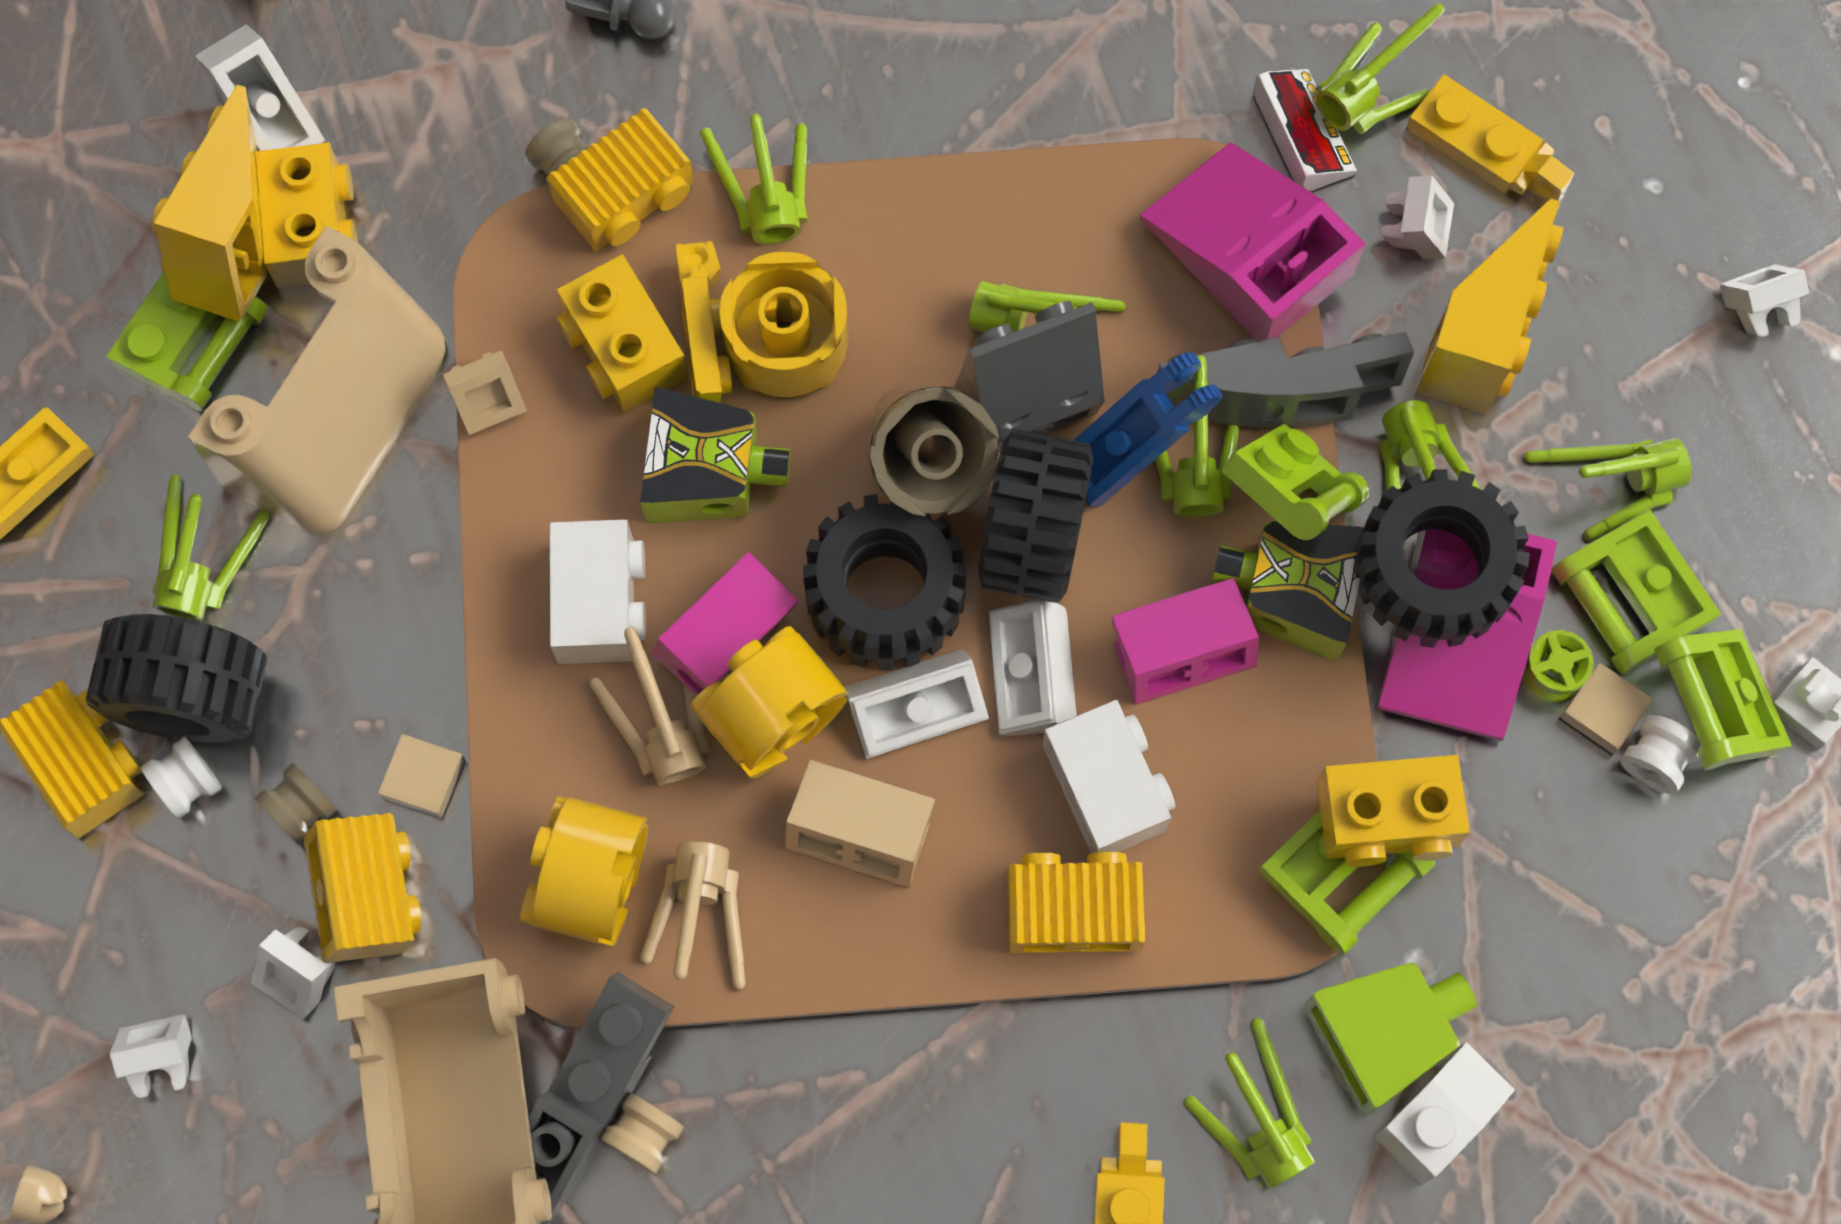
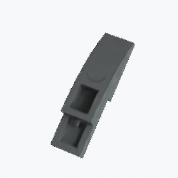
M1405 331L1387 336L1369 334L1358 338L1351 344L1329 349L1310 347L1288 358L1279 337L1258 342L1254 339H1244L1231 344L1226 349L1199 354L1203 355L1207 361L1208 385L1215 384L1223 395L1220 403L1208 413V421L1246 427L1277 428L1283 424H1286L1288 427H1300L1350 420L1353 418L1361 394L1402 385L1414 350ZM1180 354L1170 358L1167 362L1159 363L1158 371L1167 366V363L1177 358ZM1194 375L1182 386L1166 394L1174 407L1178 406L1193 393Z
M619 972L609 977L549 1090L538 1098L528 1116L536 1179L544 1178L546 1180L551 1198V1220L541 1222V1224L552 1223L603 1143L599 1139L607 1126H612L622 1111V1101L628 1092H633L652 1058L648 1054L675 1007Z

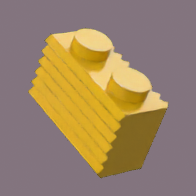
M646 108L639 110L637 115L630 116L627 122L620 123L617 129L610 130L607 136L600 137L597 143L590 144L587 150L580 151L577 157L570 158L567 164L560 165L557 171L550 172L547 182L556 206L561 209L571 224L582 234L593 251L597 252L608 243L612 246H619L630 240L641 226L640 221L656 209L660 208L662 211H668L678 206L689 194L690 185L694 183L691 161Z
M62 680L55 682L52 688L45 689L41 695L33 697L29 703L22 704L18 710L10 712L6 718L0 719V732L63 828L79 839L144 795L143 790L134 779V777L142 773L140 764L122 740L111 745L100 728L109 720L87 705L85 700L88 689L77 694Z
M389 812L382 815L349 816L343 819L334 818L316 821L304 836V846L306 848V859L310 873L309 882L312 886L311 895L314 899L313 908L316 911L315 920L318 924L317 933L320 937L319 946L322 950V961L330 963L402 954L414 942L413 934H418L421 928V911L418 899L414 894L407 895L403 871L409 869L411 860L410 845L406 833L396 832L394 815Z
M1096 852L1087 855V863L1061 864L1060 855L1030 853L1021 856V864L1015 863L1008 866L1009 954L1142 951L1145 944L1141 862L1127 863L1126 854L1121 852Z

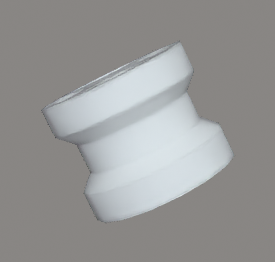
M1656 714L1648 715L1639 728L1641 734L1637 745L1629 746L1620 758L1621 765L1631 776L1644 785L1659 792L1675 794L1685 781L1682 771L1687 764L1698 760L1697 751L1702 746L1698 737L1678 722Z
M185 736L173 744L170 755L162 760L151 759L140 767L161 800L178 819L190 811L191 802L201 795L212 796L222 789L213 772Z

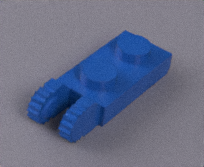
M1190 351L1189 353L1180 354L1150 379H1142L1073 440L1090 444L1094 457L1086 501L1090 507L1102 506L1189 431L1188 425L1202 419L1223 399V395L1213 383L1195 390L1176 407L1173 406L1167 397V393L1182 386L1201 367V362L1194 352Z

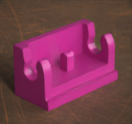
M748 551L658 638L651 655L659 663H662L688 689L698 695L730 671L727 663L738 650L755 639L760 641L797 606L799 600Z
M1234 578L1112 615V626L1118 642L1114 643L1115 650L1131 689L1135 705L1257 666L1259 635Z

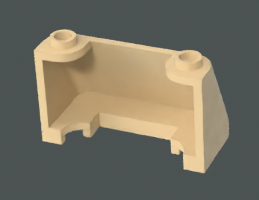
M328 226L324 228L308 253L305 261V275L312 289L321 297L334 304L269 405L266 407L251 398L241 395L224 396L214 401L204 411L187 437L224 490L262 510L268 511L271 515L297 529L313 535L327 534L338 529L347 519L442 369L447 358V343L438 324L360 244Z
M497 958L334 987L337 1021L341 1023L351 1021L352 1036L356 1043L348 1047L350 1060L358 1063L373 1189V1195L365 1196L368 1211L380 1214L379 1219H376L374 1224H541V1222L551 1220L552 1207L549 1188L544 1178L536 1179L515 1018V1016L524 1015L525 1013L524 993L519 975L508 976L503 963Z

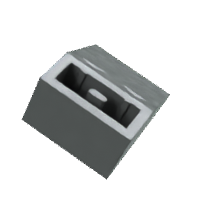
M1071 301L1061 302L1037 313L1034 316L1036 324L1015 332L1012 331L1010 324L1001 325L974 338L976 347L969 349L954 389L970 395L986 409L997 426L999 436L998 452L1001 451L1004 440L1013 429L1043 435L1097 414L1105 402L1096 311L1092 302L1075 309Z

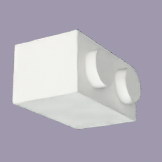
M628 520L550 522V647L558 664L632 661L631 653L624 637V630L628 627L636 629L640 640H646L645 603L634 602V579H645L643 540L633 541Z
M1118 700L1045 729L1042 743L1043 749L1090 853L1120 852L1167 831L1172 818L1169 811L1176 808L1172 792L1162 773L1151 774L1142 755V752L1148 750L1144 731L1134 714L1124 716Z

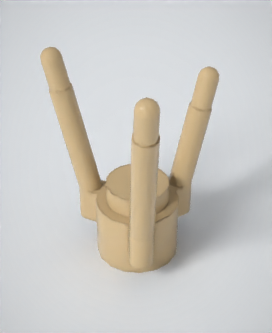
M633 627L626 628L624 630V637L657 726L646 733L649 744L646 745L614 697L599 678L591 679L589 686L635 754L643 776L654 774L659 786L683 781L706 769L707 766L703 755L711 752L704 733L703 723L690 707L691 702L697 695L683 684L689 729L686 730L682 720L670 721L637 631Z
M697 841L678 844L675 864H669L666 867L664 888L640 954V962L642 964H649L653 960L677 895V898L684 902L676 950L674 977L677 980L685 979L692 952L699 905L716 904L717 896L721 894L732 985L736 990H742L745 987L744 958L736 895L739 872L728 869L730 851L727 848L713 843Z

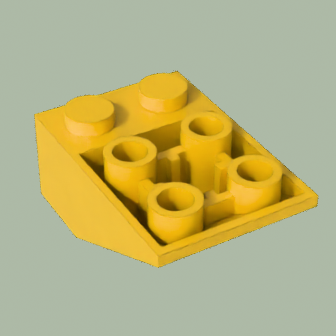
M237 84L225 105H219L213 111L209 120L207 135L198 150L190 151L184 159L180 180L169 198L163 197L158 202L152 217V231L157 236L161 253V269L166 274L171 299L241 322L267 277V268L264 264L256 165L257 147L246 87Z
M1550 199L1453 290L1432 335L1415 393L1485 415L1497 395L1507 398L1515 375H1519L1524 366L1531 343V338L1526 337L1532 318L1536 319L1547 289V282L1542 280L1548 263L1552 264L1563 234L1564 228L1553 224L1560 201Z

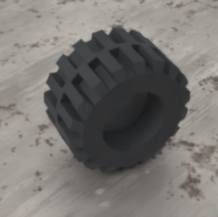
M1013 429L1004 440L993 482L978 564V576L983 589L1059 603L1067 593L1094 459L1090 444Z
M1447 469L1432 470L1428 480L1422 481L1419 473L1406 477L1400 489L1392 486L1382 495L1379 505L1377 507L1373 506L1366 520L1356 548L1358 555L1354 564L1355 579L1360 578L1362 583L1358 593L1364 605L1370 602L1374 605L1375 610L1372 617L1382 627L1387 621L1391 622L1397 627L1393 635L1404 641H1407L1409 635L1412 634L1421 637L1420 646L1434 648L1438 640H1447L1448 647L1462 645L1467 636L1473 635L1477 639L1488 632L1495 621L1499 622L1524 582L1522 577L1529 566L1530 553L1523 552V548L1529 538L1525 525L1516 527L1514 524L1519 511L1512 501L1503 506L1496 501L1501 490L1492 483L1488 482L1484 490L1473 486L1472 483L1476 476L1474 474L1461 471L1458 480L1454 481L1448 480ZM1425 530L1450 532L1461 538L1473 552L1477 563V576L1472 583L1458 589L1443 590L1428 586L1417 579L1408 568L1403 555L1404 542L1410 536Z
M877 494L863 496L864 507L855 510L850 501L838 507L839 519L834 522L829 517H826L818 526L819 539H810L806 550L807 564L803 565L808 614L812 615L813 627L819 637L826 636L828 638L829 649L838 656H841L845 651L851 653L852 664L865 668L868 659L878 660L879 670H893V660L904 659L906 667H910L920 663V653L925 650L933 656L943 647V637L945 634L952 637L958 627L959 613H963L966 591V563H963V548L959 537L951 538V525L943 516L934 521L931 519V514H925L926 516L914 515L893 502H890V504H878ZM890 556L902 559L915 567L922 576L924 585L919 594L909 603L898 608L883 610L866 606L854 598L847 589L848 578L863 562L875 557Z
M132 614L115 617L103 623L85 701L89 707L110 721L157 736L178 740L185 736L188 741L222 743L243 739L249 736L252 731L267 655L262 652V649L244 637L199 621L155 614Z

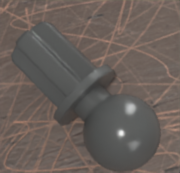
M565 0V8L570 12L610 21V28L615 31L621 29L624 20L629 21L633 31L647 39H656L664 36L671 30L675 21V9L671 0Z

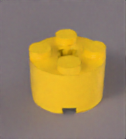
M781 251L756 257L746 264V269L733 281L731 278L721 296L719 311L724 346L729 363L743 386L770 396L796 397L817 389L826 388L832 384L845 359L849 339L846 298L842 286L834 276L832 277L823 268L818 266L817 261L807 255ZM791 322V326L780 328V323Z
M788 626L773 636L764 647L755 639L738 650L727 663V666L733 673L722 683L717 681L705 688L694 698L690 707L738 766L751 779L770 772L785 762L788 758L783 752L796 745L799 741L802 740L806 745L814 739L843 709L848 701L845 696L849 693L803 637L796 633L791 626Z
M557 796L551 811L548 827L541 826L535 839L530 864L541 869L537 885L530 884L527 889L521 909L520 922L551 932L614 947L619 939L629 911L628 908L624 907L631 887H636L648 835L647 818L571 797Z

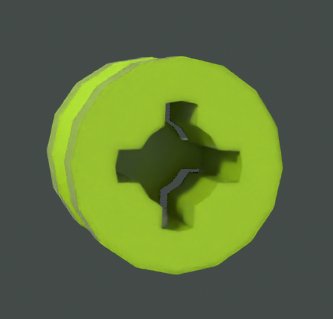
M1565 630L1549 631L1540 636L1530 648L1521 684L1527 694L1538 702L1549 705L1562 704L1573 698L1591 676L1594 665L1592 651L1585 640L1573 632ZM1551 671L1553 674L1559 675L1561 682L1557 678L1549 674L1545 675L1544 673Z

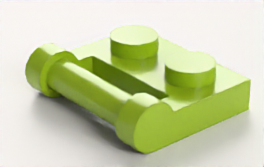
M163 271L106 357L113 366L185 405L202 411L212 397L209 388L250 326L252 324L259 325L269 311V308L255 296L241 322L225 318L188 375H179L177 373L217 314L172 300L166 274Z
M1286 424L1277 427L1237 450L1221 469L1229 479L1286 530L1302 540L1315 538L1326 530L1331 518L1340 512L1349 513L1355 511L1369 497L1368 484L1361 475L1355 472L1341 474L1319 454L1317 444L1308 435L1297 429H1291ZM1309 487L1319 495L1317 498H1305L1302 500L1297 496Z
M1651 510L1646 511L1572 553L1551 569V572L1561 586L1568 584L1615 656L1611 658V662L1621 676L1630 673L1655 657L1654 649L1659 645L1681 636L1693 635L1714 623L1722 615ZM1603 563L1650 634L1636 641L1589 571L1590 569Z
M1742 629L1681 636L1667 641L1654 649L1661 668H1669L1702 748L1697 751L1704 770L1714 769L1728 763L1773 756L1792 746Z
M1319 810L1261 866L1258 872L1317 930L1320 937L1330 948L1344 956L1358 943L1356 934L1414 877L1422 879L1436 866L1435 860L1415 861L1412 859V852L1393 853L1395 859L1337 914L1324 900L1358 867L1347 866L1345 858L1326 859Z

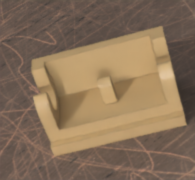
M809 760L786 823L785 849L909 888L930 824L928 823L934 808L935 799Z

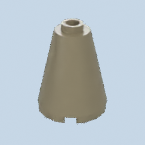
M936 386L895 387L880 398L874 412L870 443V464L874 478L891 502L911 514L926 516L925 514L946 512L949 515L961 512L981 498L995 478L998 464L999 439L997 426L986 409L977 400L960 390Z

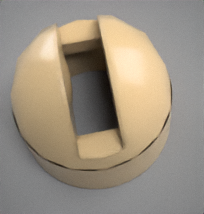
M28 1165L22 1175L14 1198L11 1218L31 1224H45L59 1216L64 1210L63 1200L67 1198V1186L61 1177L49 1170Z

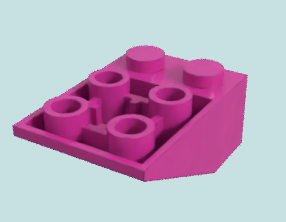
M1232 142L1146 209L1139 217L1257 342L1279 337L1352 277L1356 272L1366 245L1323 199Z
M1425 530L1418 532L1410 571L1417 579L1428 586L1452 590L1467 586L1475 580L1477 576V563L1469 546L1458 536L1443 530ZM1528 534L1529 539L1523 548V552L1530 553L1529 566L1522 577L1524 582L1499 622L1495 621L1488 632L1477 639L1470 635L1467 636L1462 645L1448 647L1447 640H1438L1435 647L1431 648L1420 646L1421 637L1410 634L1407 641L1394 636L1377 709L1503 741L1545 600L1557 541Z

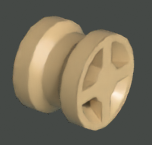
M628 1092L621 1103L623 1114L616 1125L607 1126L599 1139L631 1161L656 1174L663 1164L661 1153L670 1141L678 1140L685 1127L655 1106Z

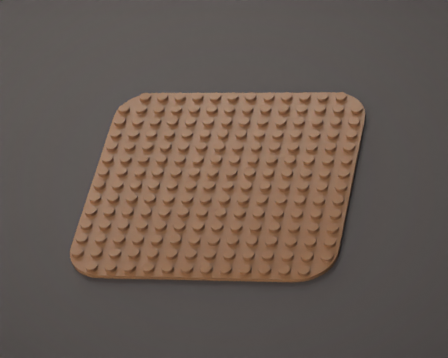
M1168 138L806 164L804 202L808 221L800 224L801 232L798 236L777 244H759L753 240L752 233H741L738 214L716 170L693 172L694 183L690 185V192L678 206L668 211H662L660 208L656 209L640 221L641 226L630 240L619 246H612L608 243L597 252L593 251L582 234L577 231L567 216L556 206L547 185L524 192L511 199L491 214L476 230L461 256L453 287L455 366L460 365L462 367L483 358V354L488 352L494 354L502 350L527 412L468 435L457 409L474 914L479 942L486 959L497 958L505 966L508 976L519 975L525 1006L528 1009L559 1025L581 1030L609 977L617 972L675 1006L663 1027L666 1028L1268 981L1303 974L1323 965L1338 955L1337 952L1323 941L1317 930L1258 871L1266 861L1320 810L1316 781L1325 766L1377 762L1357 602H1355L1348 641L1338 661L1325 658L1256 630L1259 635L1256 667L1136 705L1114 643L1118 642L1112 626V615L1215 584L1211 583L1219 545L1256 553L1264 524L1276 520L1232 480L1231 500L1224 501V511L1206 517L1179 516L1173 511V501L1164 502L1161 500V479L1155 460L1102 506L1090 507L1086 501L1068 590L1058 603L1064 606L1067 611L1077 716L1118 700L1125 717L1134 714L1138 719L1148 743V750L1142 752V755L1152 775L1159 772L1162 773L1175 801L1176 808L1169 811L1172 818L1165 833L1120 851L1126 854L1127 863H1142L1145 944L1142 951L1009 954L1008 866L1015 863L1021 864V856L1030 853L1060 855L1061 864L1087 863V855L1091 853L1043 749L1044 733L1015 736L999 735L988 611L1036 599L983 589L981 587L978 576V564L994 479L984 495L963 511L949 515L946 512L931 514V519L934 521L943 516L951 525V538L959 537L963 548V563H966V591L963 613H959L958 627L952 637L945 634L943 637V647L933 656L927 650L920 653V662L956 650H965L973 661L989 716L987 720L866 759L846 702L839 714L814 739L806 745L802 740L799 741L796 745L783 752L788 758L785 762L770 772L751 779L738 766L703 724L704 733L711 749L710 753L703 755L707 766L706 769L683 781L659 786L654 774L643 776L635 754L589 686L591 679L599 678L614 697L644 743L648 745L646 733L657 726L633 661L558 664L550 647V522L628 520L633 541L643 540L645 550V579H634V602H644L646 611V640H640L643 650H645L670 721L682 720L686 730L689 727L683 683L662 663H659L651 655V652L658 638L748 551L799 600L797 606L759 641L763 647L778 632L791 626L796 633L803 637L839 679L843 687L906 667L904 659L893 660V670H879V661L868 659L864 668L852 664L851 653L845 651L841 656H838L829 649L828 638L826 636L819 637L813 627L812 615L808 614L803 579V565L807 564V547L810 539H819L818 526L826 517L836 522L839 519L838 507L849 501L855 510L864 507L863 496L877 494L878 504H890L891 502L878 486L870 464L873 418L878 401L886 392L899 386H936L954 389L969 349L976 347L974 338L984 333L970 329L968 326L972 302L981 281L998 285L1003 283L1027 290L1122 300L1126 304L1123 312L1096 311L1105 402L1097 414L1043 434L1046 436L1073 441L1142 379H1150L1158 371L1159 363L1167 362L1178 354L1191 351L1199 355L1226 349L1231 344L1240 340L1254 339L1139 219L1140 214L1227 144L1199 138ZM792 165L772 166L774 181L785 183L787 191L791 192ZM758 167L731 169L746 201L751 198L750 190L754 186L761 184ZM713 241L720 264V278L709 290V299H721L723 291L731 278L733 281L746 269V264L758 256L783 251L804 254L818 262V266L823 268L832 277L834 276L840 283L847 304L848 349L843 364L832 384L826 388L817 389L796 397L770 396L743 386L730 365L732 392L722 394L721 396L722 404L749 410L755 414L757 426L756 446L791 449L788 487L752 484L748 515L743 517L647 523L640 499L654 397L625 413L622 412L613 395L605 399L601 398L585 369L586 365L592 363L591 358L583 345L574 349L571 348L555 319L557 314L563 312L556 289L623 254L682 350L688 371L675 260L676 244ZM1319 304L1279 336L1287 358L1293 357L1298 352L1310 347L1324 348ZM1027 314L1023 328L1037 323L1034 317L1036 314ZM791 322L780 323V328L791 326ZM715 336L717 356H726L723 336ZM689 378L667 389L692 396ZM1208 421V457L1216 460V469H1218L1227 424ZM1334 422L1322 425L1289 427L1308 435L1317 444L1319 454L1340 472ZM1193 423L1187 426L1189 431L1167 449L1173 473L1178 471L1179 460L1194 457ZM1240 426L1236 451L1276 429V427ZM1309 487L1297 496L1302 500L1305 498H1317L1319 495ZM1340 512L1331 518L1329 525L1347 526L1345 513ZM890 556L875 557L863 562L852 572L847 581V589L854 598L866 606L883 610L898 608L909 603L919 594L924 585V580L915 567L902 559ZM1239 589L1245 603L1247 590ZM730 670L719 681L722 683L733 672ZM809 760L935 799L934 808L928 823L930 824L909 888L785 849L786 823ZM557 796L571 797L647 818L648 835L636 887H631L624 907L628 908L629 911L619 939L614 947L551 932L520 922L521 909L527 889L530 884L537 885L541 869L530 864L535 839L541 826L548 827L551 811ZM682 842H707L727 848L730 851L728 869L739 872L736 895L744 958L745 987L742 990H736L732 985L721 894H718L716 904L699 905L692 952L685 979L677 980L674 977L676 950L684 902L680 901L677 895L653 960L649 964H642L640 962V954L646 940V935L664 888L666 867L669 864H675L677 847ZM1386 854V861L1383 863L1358 867L1324 901L1339 914L1387 867L1388 854Z

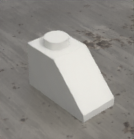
M242 26L195 55V58L224 104L237 84L246 87L258 151L320 144L325 141L263 38L249 26Z
M1466 1042L1373 1137L1423 1185L1437 1177L1468 1145L1515 1089Z

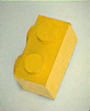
M329 142L256 151L264 264L278 289L310 285L305 275V261L309 251L326 226L358 243L353 219L345 220L344 201L353 200V184L348 164H338Z
M623 254L556 289L563 312L557 314L555 319L571 348L574 349L583 345L591 358L592 363L586 365L585 369L602 399L613 395L622 412L625 413L653 398L655 388L669 389L689 378L682 350Z
M1458 755L1325 766L1316 781L1326 859L1345 858L1346 865L1351 867L1380 864L1386 861V854L1412 852V859L1415 861L1438 860L1453 855L1452 848H1458L1470 834Z

